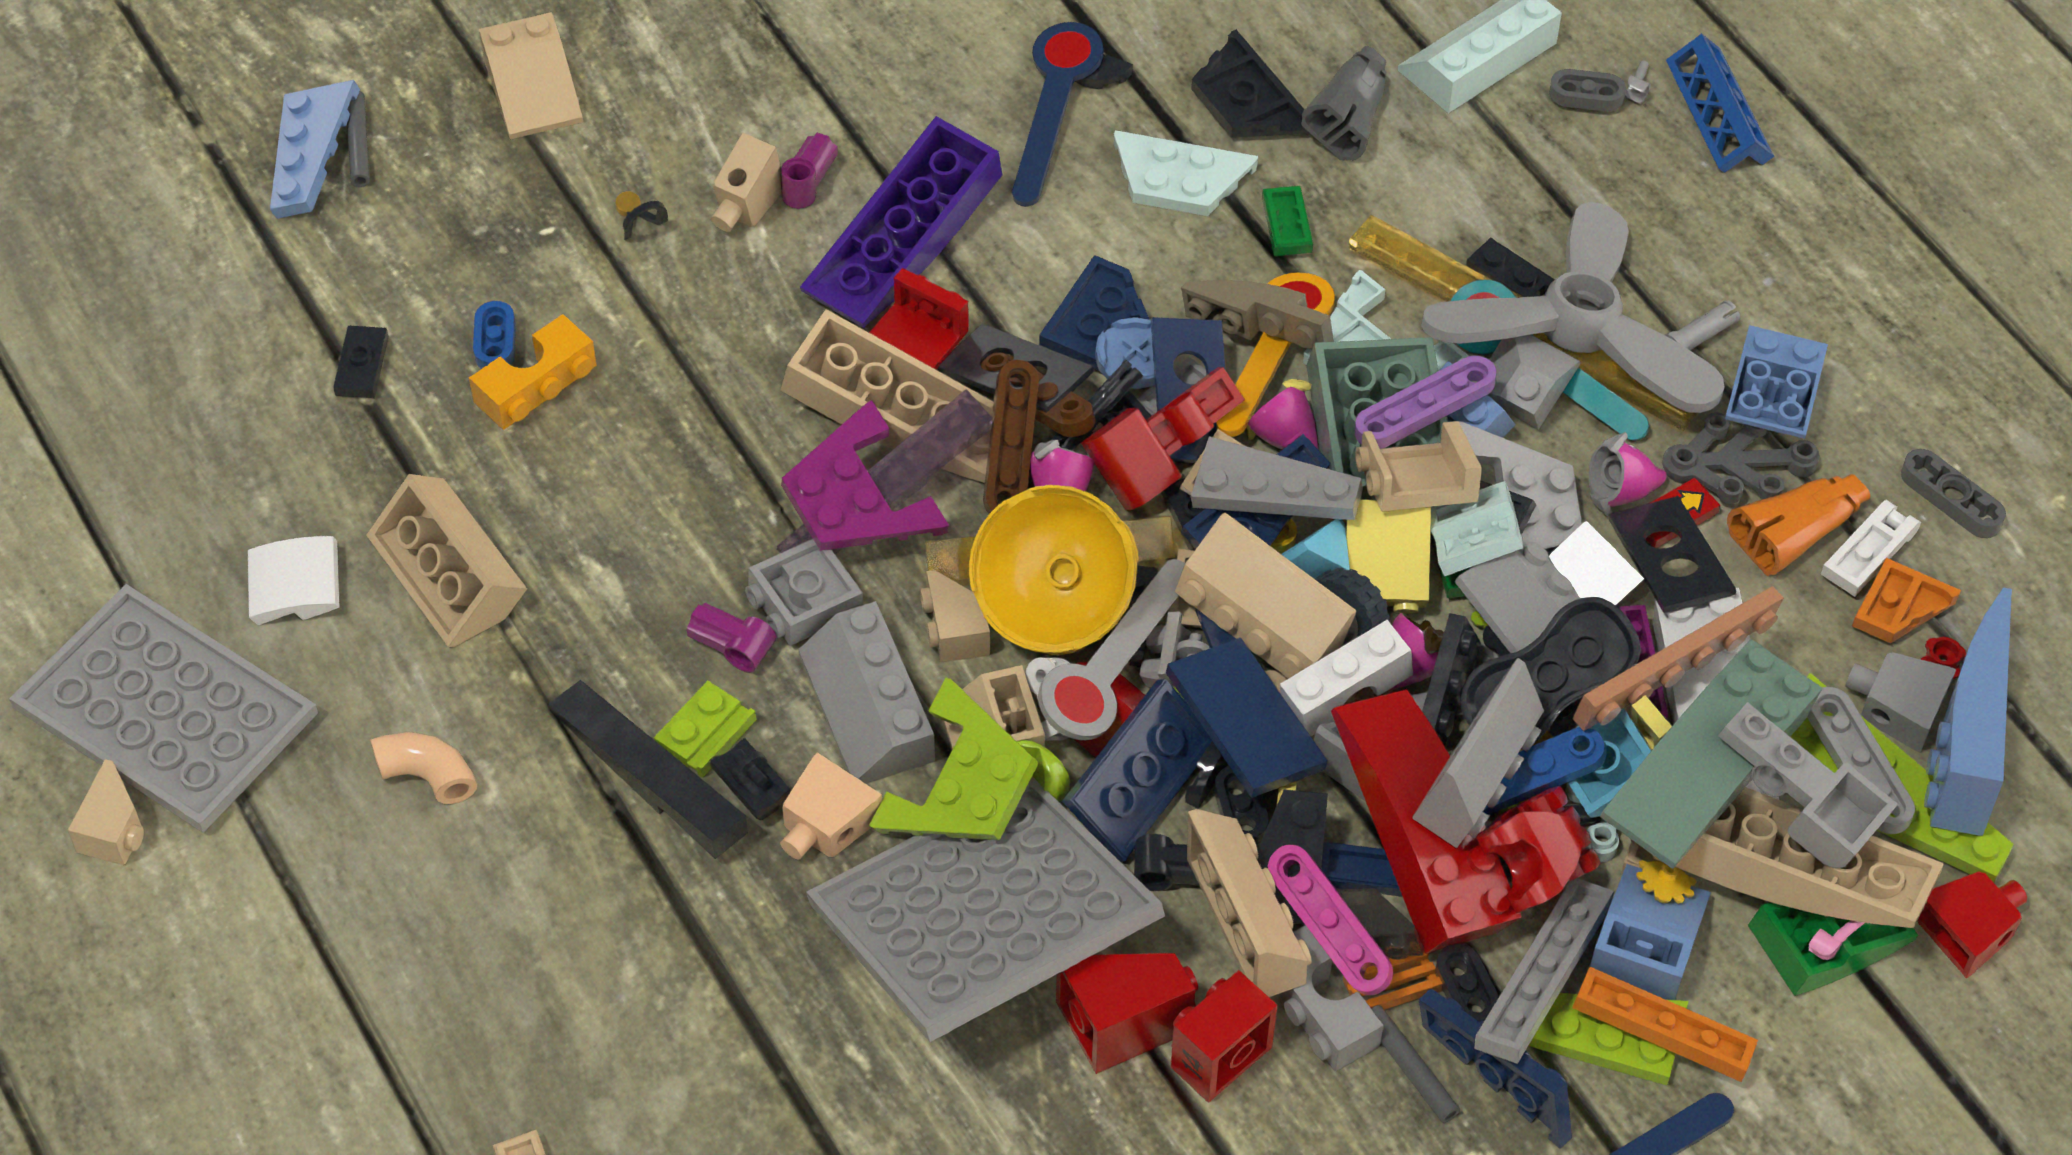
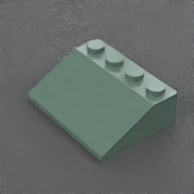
M1432 337L1314 343L1306 368L1308 381L1312 384L1310 393L1319 449L1331 463L1328 469L1361 478L1363 491L1360 500H1376L1374 495H1369L1366 486V476L1364 472H1359L1356 466V448L1361 447V444L1355 437L1356 417L1364 409L1439 371ZM1447 416L1385 448L1440 443L1442 423L1448 422Z

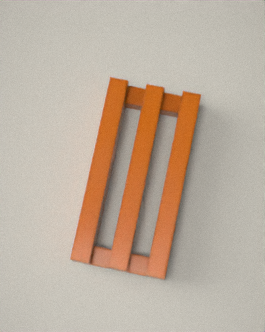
M1423 948L1389 958L1393 967V977L1385 991L1425 977L1427 981L1365 1000L1369 1007L1373 1008L1374 1006L1381 1005L1385 1010L1419 999L1431 988L1437 993L1441 992L1442 982L1440 977H1436V967L1433 962L1429 961V953L1425 954ZM1370 966L1366 969L1364 974L1366 980H1372L1376 977L1378 973L1377 966ZM1343 976V983L1349 996L1356 993L1357 990Z

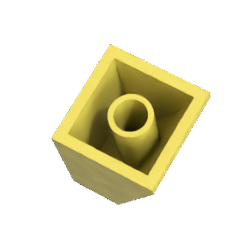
M1360 500L1355 520L1342 519L1345 523L1350 569L1356 570L1358 574L1368 577L1370 582L1379 588L1380 594L1386 600L1387 605L1393 606L1394 612L1403 614L1418 613L1419 608H1425L1429 601L1431 507L1381 511L1376 500Z

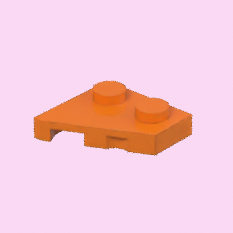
M1886 558L1854 618L1852 627L1892 643L1955 605L1961 590Z

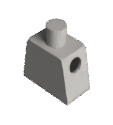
M1891 652L1887 653L1879 672L1855 663L1845 687L1868 696L1861 716L1868 722L1913 750L1921 752L1947 695L1956 669Z

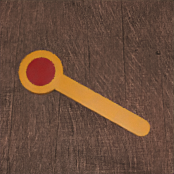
M1301 272L1288 273L1278 276L1267 283L1304 293L1306 295L1307 308L1330 315L1334 309V290L1326 280L1319 276ZM1263 332L1235 384L1245 401L1216 421L1217 429L1230 437L1238 436L1245 431L1249 420L1253 416L1292 342Z

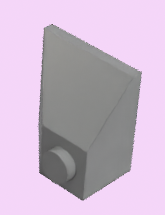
M1531 334L1502 339L1489 359L1496 367V381L1494 389L1487 395L1507 413L1539 430L1581 363L1579 360Z

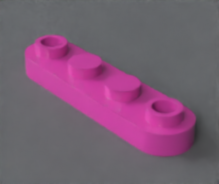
M1285 845L1278 848L1271 855L1268 863V870L1277 888L1353 988L1365 995H1375L1384 991L1391 983L1393 977V967L1388 957L1313 858L1303 848L1296 845ZM1293 864H1300V872L1294 877H1288L1289 867ZM1370 966H1377L1378 973L1376 977L1372 980H1366L1364 976L1366 969Z

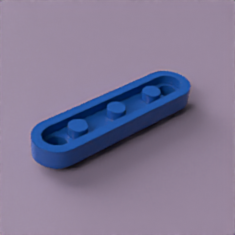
M1578 727L1531 746L1527 752L1525 750L1519 751L1518 755L1524 758L1520 767L1510 780L1503 777L1500 783L1507 787L1493 809L1486 805L1482 812L1487 815L1493 814L1536 796L1549 788L1558 787L1596 771L1604 763L1607 754L1602 736L1592 728L1583 731ZM1581 742L1590 744L1585 751L1579 752L1575 750L1576 746Z

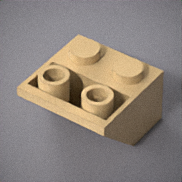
M1022 665L981 674L962 689L1016 741H1033L1045 747V733ZM943 721L953 750L963 728Z

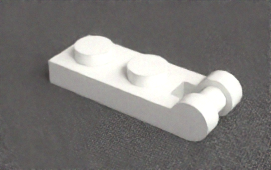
M1884 500L1824 564L1821 575L1855 597L1879 572L1885 559H1891L1905 542H1909L1913 538L1921 522L1911 515L1908 517L1903 516L1896 511V505L1888 500Z

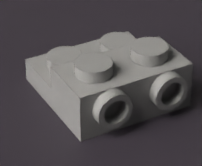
M813 539L749 567L748 586L745 588L750 604L754 609L763 607L768 614L766 622L775 631L777 639L783 636L790 646L813 636L826 624L827 619L833 617L836 613L846 611L863 603V592L831 549L820 551Z

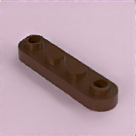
M993 353L982 361L981 368L987 371H998L1006 363L1012 361L1014 357L1004 353ZM1037 371L1039 380H1041L1045 375ZM1010 378L1012 384L1022 385L1018 378ZM1052 382L1039 384L1037 399L1048 400L1054 397L1058 392L1057 385ZM1072 391L1047 413L1036 409L1035 413L1036 420L1066 437H1076L1089 432L1094 427L1096 421L1091 403Z
M1012 360L1006 363L996 378L983 504L988 514L999 505L997 495L1002 494L1009 499L1027 490L1039 376L1033 365L1024 360ZM1010 378H1018L1022 382V388H1013L1010 385Z

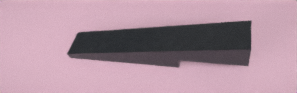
M579 680L548 704L549 710L657 813L661 814L665 811L714 859L748 834L746 815L582 680Z

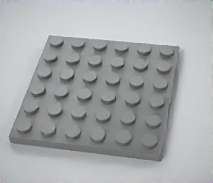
M1033 776L1000 840L951 838L942 834L923 833L922 836L915 835L806 892L811 907L929 1042L948 1034L955 1028L987 1013L998 1005L1028 991L1041 982L1165 917L1162 902L1048 791H1044L1040 783Z

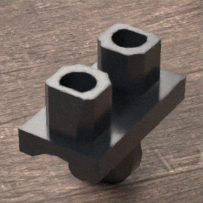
M746 738L740 740L729 752L710 760L711 768L758 820H764L779 810L780 803L785 801L791 792V789L767 763L766 757L761 752L756 751Z

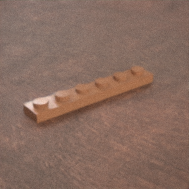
M1772 586L1598 686L1583 696L1573 720L1583 731L1597 723H1600L1602 726L1608 724L1617 717L1621 709L1630 704L1633 705L1646 695L1649 698L1653 691L1662 685L1665 688L1673 686L1683 677L1686 671L1693 667L1696 670L1704 668L1714 659L1717 653L1724 649L1727 652L1733 651L1751 633L1756 631L1758 634L1767 631L1777 621L1778 616L1776 612L1784 597Z

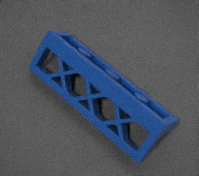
M1701 33L1666 59L1718 168L1725 173L1747 156H1751L1761 165L1774 157L1721 49ZM1696 54L1698 60L1693 73H1684L1680 65ZM1700 82L1711 84L1706 100H1697L1695 97ZM1714 109L1724 111L1720 128L1709 126ZM1727 136L1736 137L1741 146L1727 156H1724L1722 150Z

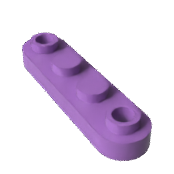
M1481 356L1463 358L1364 409L1356 417L1355 437L1357 441L1362 445L1363 432L1372 431L1379 448H1385L1484 397L1495 387V365L1487 358Z

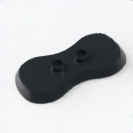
M1595 596L1583 597L1566 604L1554 615L1545 630L1531 644L1517 652L1488 660L1479 665L1469 675L1462 687L1460 696L1461 708L1469 726L1471 725L1485 701L1516 659L1519 658L1526 664L1544 709L1535 725L1541 730L1534 742L1536 743L1546 733L1559 713L1568 705L1637 665L1641 648L1635 628L1623 611L1605 598Z

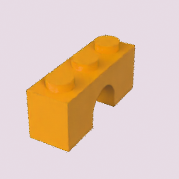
M564 314L532 334L537 364L528 368H517L508 364L500 356L469 377L473 402L503 430L514 422L523 420L530 411L546 400L555 398L562 389L578 378L585 377L597 366L593 341Z

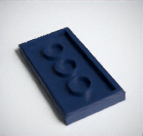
M1241 637L1167 664V676L1251 798L1326 769L1328 760Z
M1166 679L1157 680L1062 802L1120 862L1126 861L1135 849L1137 838L1146 835L1197 768L1196 766L1212 740L1187 703Z

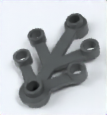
M1713 412L1706 417L1703 430L1688 445L1678 444L1669 447L1665 451L1662 460L1663 468L1671 480L1686 483L1696 478L1701 484L1717 493L1721 501L1733 504L1741 499L1744 484L1757 491L1762 499L1774 497L1783 492L1784 481L1780 476L1775 474L1763 476L1750 467L1785 465V468L1791 474L1798 477H1807L1816 471L1820 455L1816 446L1807 440H1799L1790 445L1788 449L1744 451L1756 438L1763 437L1767 433V429L1746 424L1719 452L1704 453L1714 440L1723 439L1727 435L1730 421L1725 419V414ZM1712 424L1720 425L1721 428L1713 427ZM1721 468L1732 476L1721 478L1710 469ZM1765 486H1773L1776 490H1770ZM1725 488H1733V489H1735L1736 491H1735V492H1730V491L1726 490Z

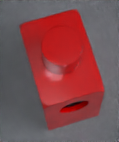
M1978 871L1933 888L1917 922L1964 977L1968 978L2015 935L2022 919L2021 913L2017 908L2027 902V895L2024 888L2015 880H2011L1998 888L1986 873Z

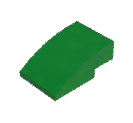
M1771 902L1761 905L1748 924V927L1794 996L1815 990L1856 973L1915 941L1919 936L1914 928L1864 923L1847 937L1834 957L1829 960H1823L1809 951V943L1820 929L1834 936L1837 930L1850 920L1819 915Z

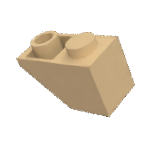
M936 570L926 571L927 588L920 589L923 613L931 612L932 622H927L928 640L930 647H938L940 662L989 656V625L983 617L984 615L974 593Z

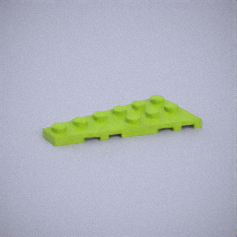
M1812 673L1808 674L1807 678L1820 687H1827ZM1822 712L1826 716H1834L1830 712ZM1861 716L1915 805L1911 824L1905 831L1897 834L1881 833L1968 874L1978 871L1986 873L1995 883L2014 844L1989 823H1987L1983 836L1931 827V808L1924 807V799L1928 783L1933 782V775H1927L1926 770ZM1807 717L1790 737L1833 773H1836L1838 770L1836 764ZM1890 813V815H1889L1890 817H1896V816H1895L1894 814H1892V813Z

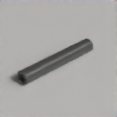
M359 91L357 99L351 100L347 109L350 113L347 121L351 184L355 187H365L370 183L365 95Z
M1377 1005L1371 1008L1384 1025L1381 1037L1383 1046L1440 1121L1446 1123L1452 1120L1460 1112L1458 1105L1382 1006Z

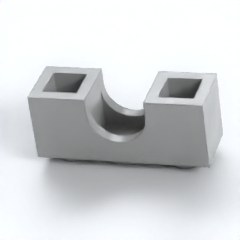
M1305 925L1293 933L1297 940L1303 939L1311 955L1312 963L1307 966L1306 984L1282 992L1279 996L1284 1001L1285 1011L1293 1024L1296 1026L1301 1025L1309 1035V1042L1314 1053L1319 1059H1326L1336 1072L1380 1047L1384 1025L1358 991L1342 1000H1329L1320 996L1314 988L1330 978L1332 960Z

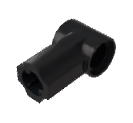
M1146 834L1137 838L1135 842L1134 876L1149 891L1165 890L1171 887L1172 883L1199 885L1187 860V844H1174L1171 838L1161 834Z

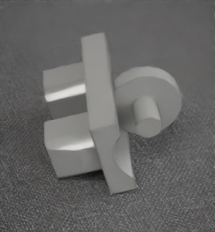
M1180 611L1168 612L1167 623L1156 625L1146 638L1150 653H1161V658L1144 659L1141 662L1140 676L1146 687H1152L1160 679H1166L1172 687H1175L1166 674L1167 664L1210 649L1207 644L1202 642V635L1191 633V631L1183 627Z

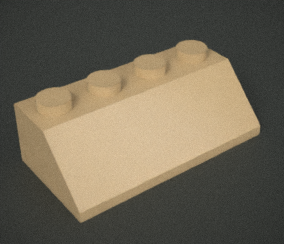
M409 474L366 534L448 647H455L505 620L527 590L526 586L443 478Z
M1227 513L1219 517L1185 563L1175 593L1206 615L1220 628L1236 639L1241 637L1253 653L1260 656L1288 679L1342 647L1356 614L1354 608Z
M1199 809L1188 811L1187 860L1242 973L1268 997L1305 985L1307 966L1312 963L1309 949L1303 939H1296L1292 931L1293 920L1291 913L1285 903H1278L1274 895L1276 888L1273 877L1268 868L1261 869L1256 859L1258 858V851L1250 833L1244 834L1235 818Z

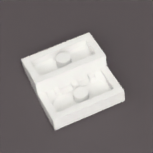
M333 536L302 537L277 541L249 549V618L257 625H261L295 613L302 620H306L339 608L337 540Z

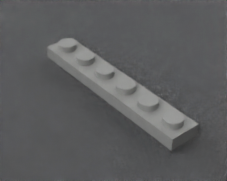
M1577 878L1570 881L1477 1032L1474 1049L1518 1064L1606 916L1613 900L1614 890Z

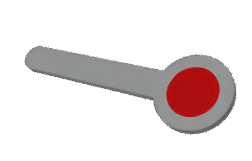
M1171 559L1164 564L1086 666L1072 663L1063 664L1053 668L1045 676L1039 687L1038 701L1042 714L1055 730L1073 739L1090 740L1104 734L1112 725L1117 713V702L1110 685L1179 596L1175 593L1185 565L1184 562Z

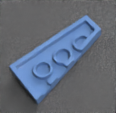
M354 80L284 94L270 210L276 219L312 212L327 175L324 169L325 164L330 156H334L338 147V143L335 140L340 127L346 126L350 116L347 110L351 100L357 99L360 91Z

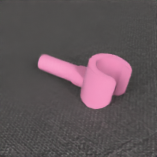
M1850 920L1838 929L1834 936L1820 929L1810 941L1809 951L1823 960L1831 959L1847 937L1861 927L1864 922Z

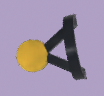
M631 191L622 192L616 198L617 212L622 216H626L623 221L624 240L631 238L633 221L637 216L656 225L668 221V212L663 203L659 201H649L641 204L639 196ZM656 209L657 213L654 215L648 212V210Z

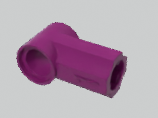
M818 132L814 136H808L795 157L783 163L781 168L782 200L791 208H806L815 201L816 188L838 155V146L830 140L829 136Z
M707 603L698 605L695 608L686 628L688 637L722 652L731 665L749 673L755 671L777 639L775 631L763 620L750 616L742 620Z

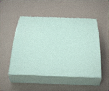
M1506 481L1479 490L1478 502L1431 507L1430 530L1436 542L1438 563L1444 576L1523 548L1515 509Z

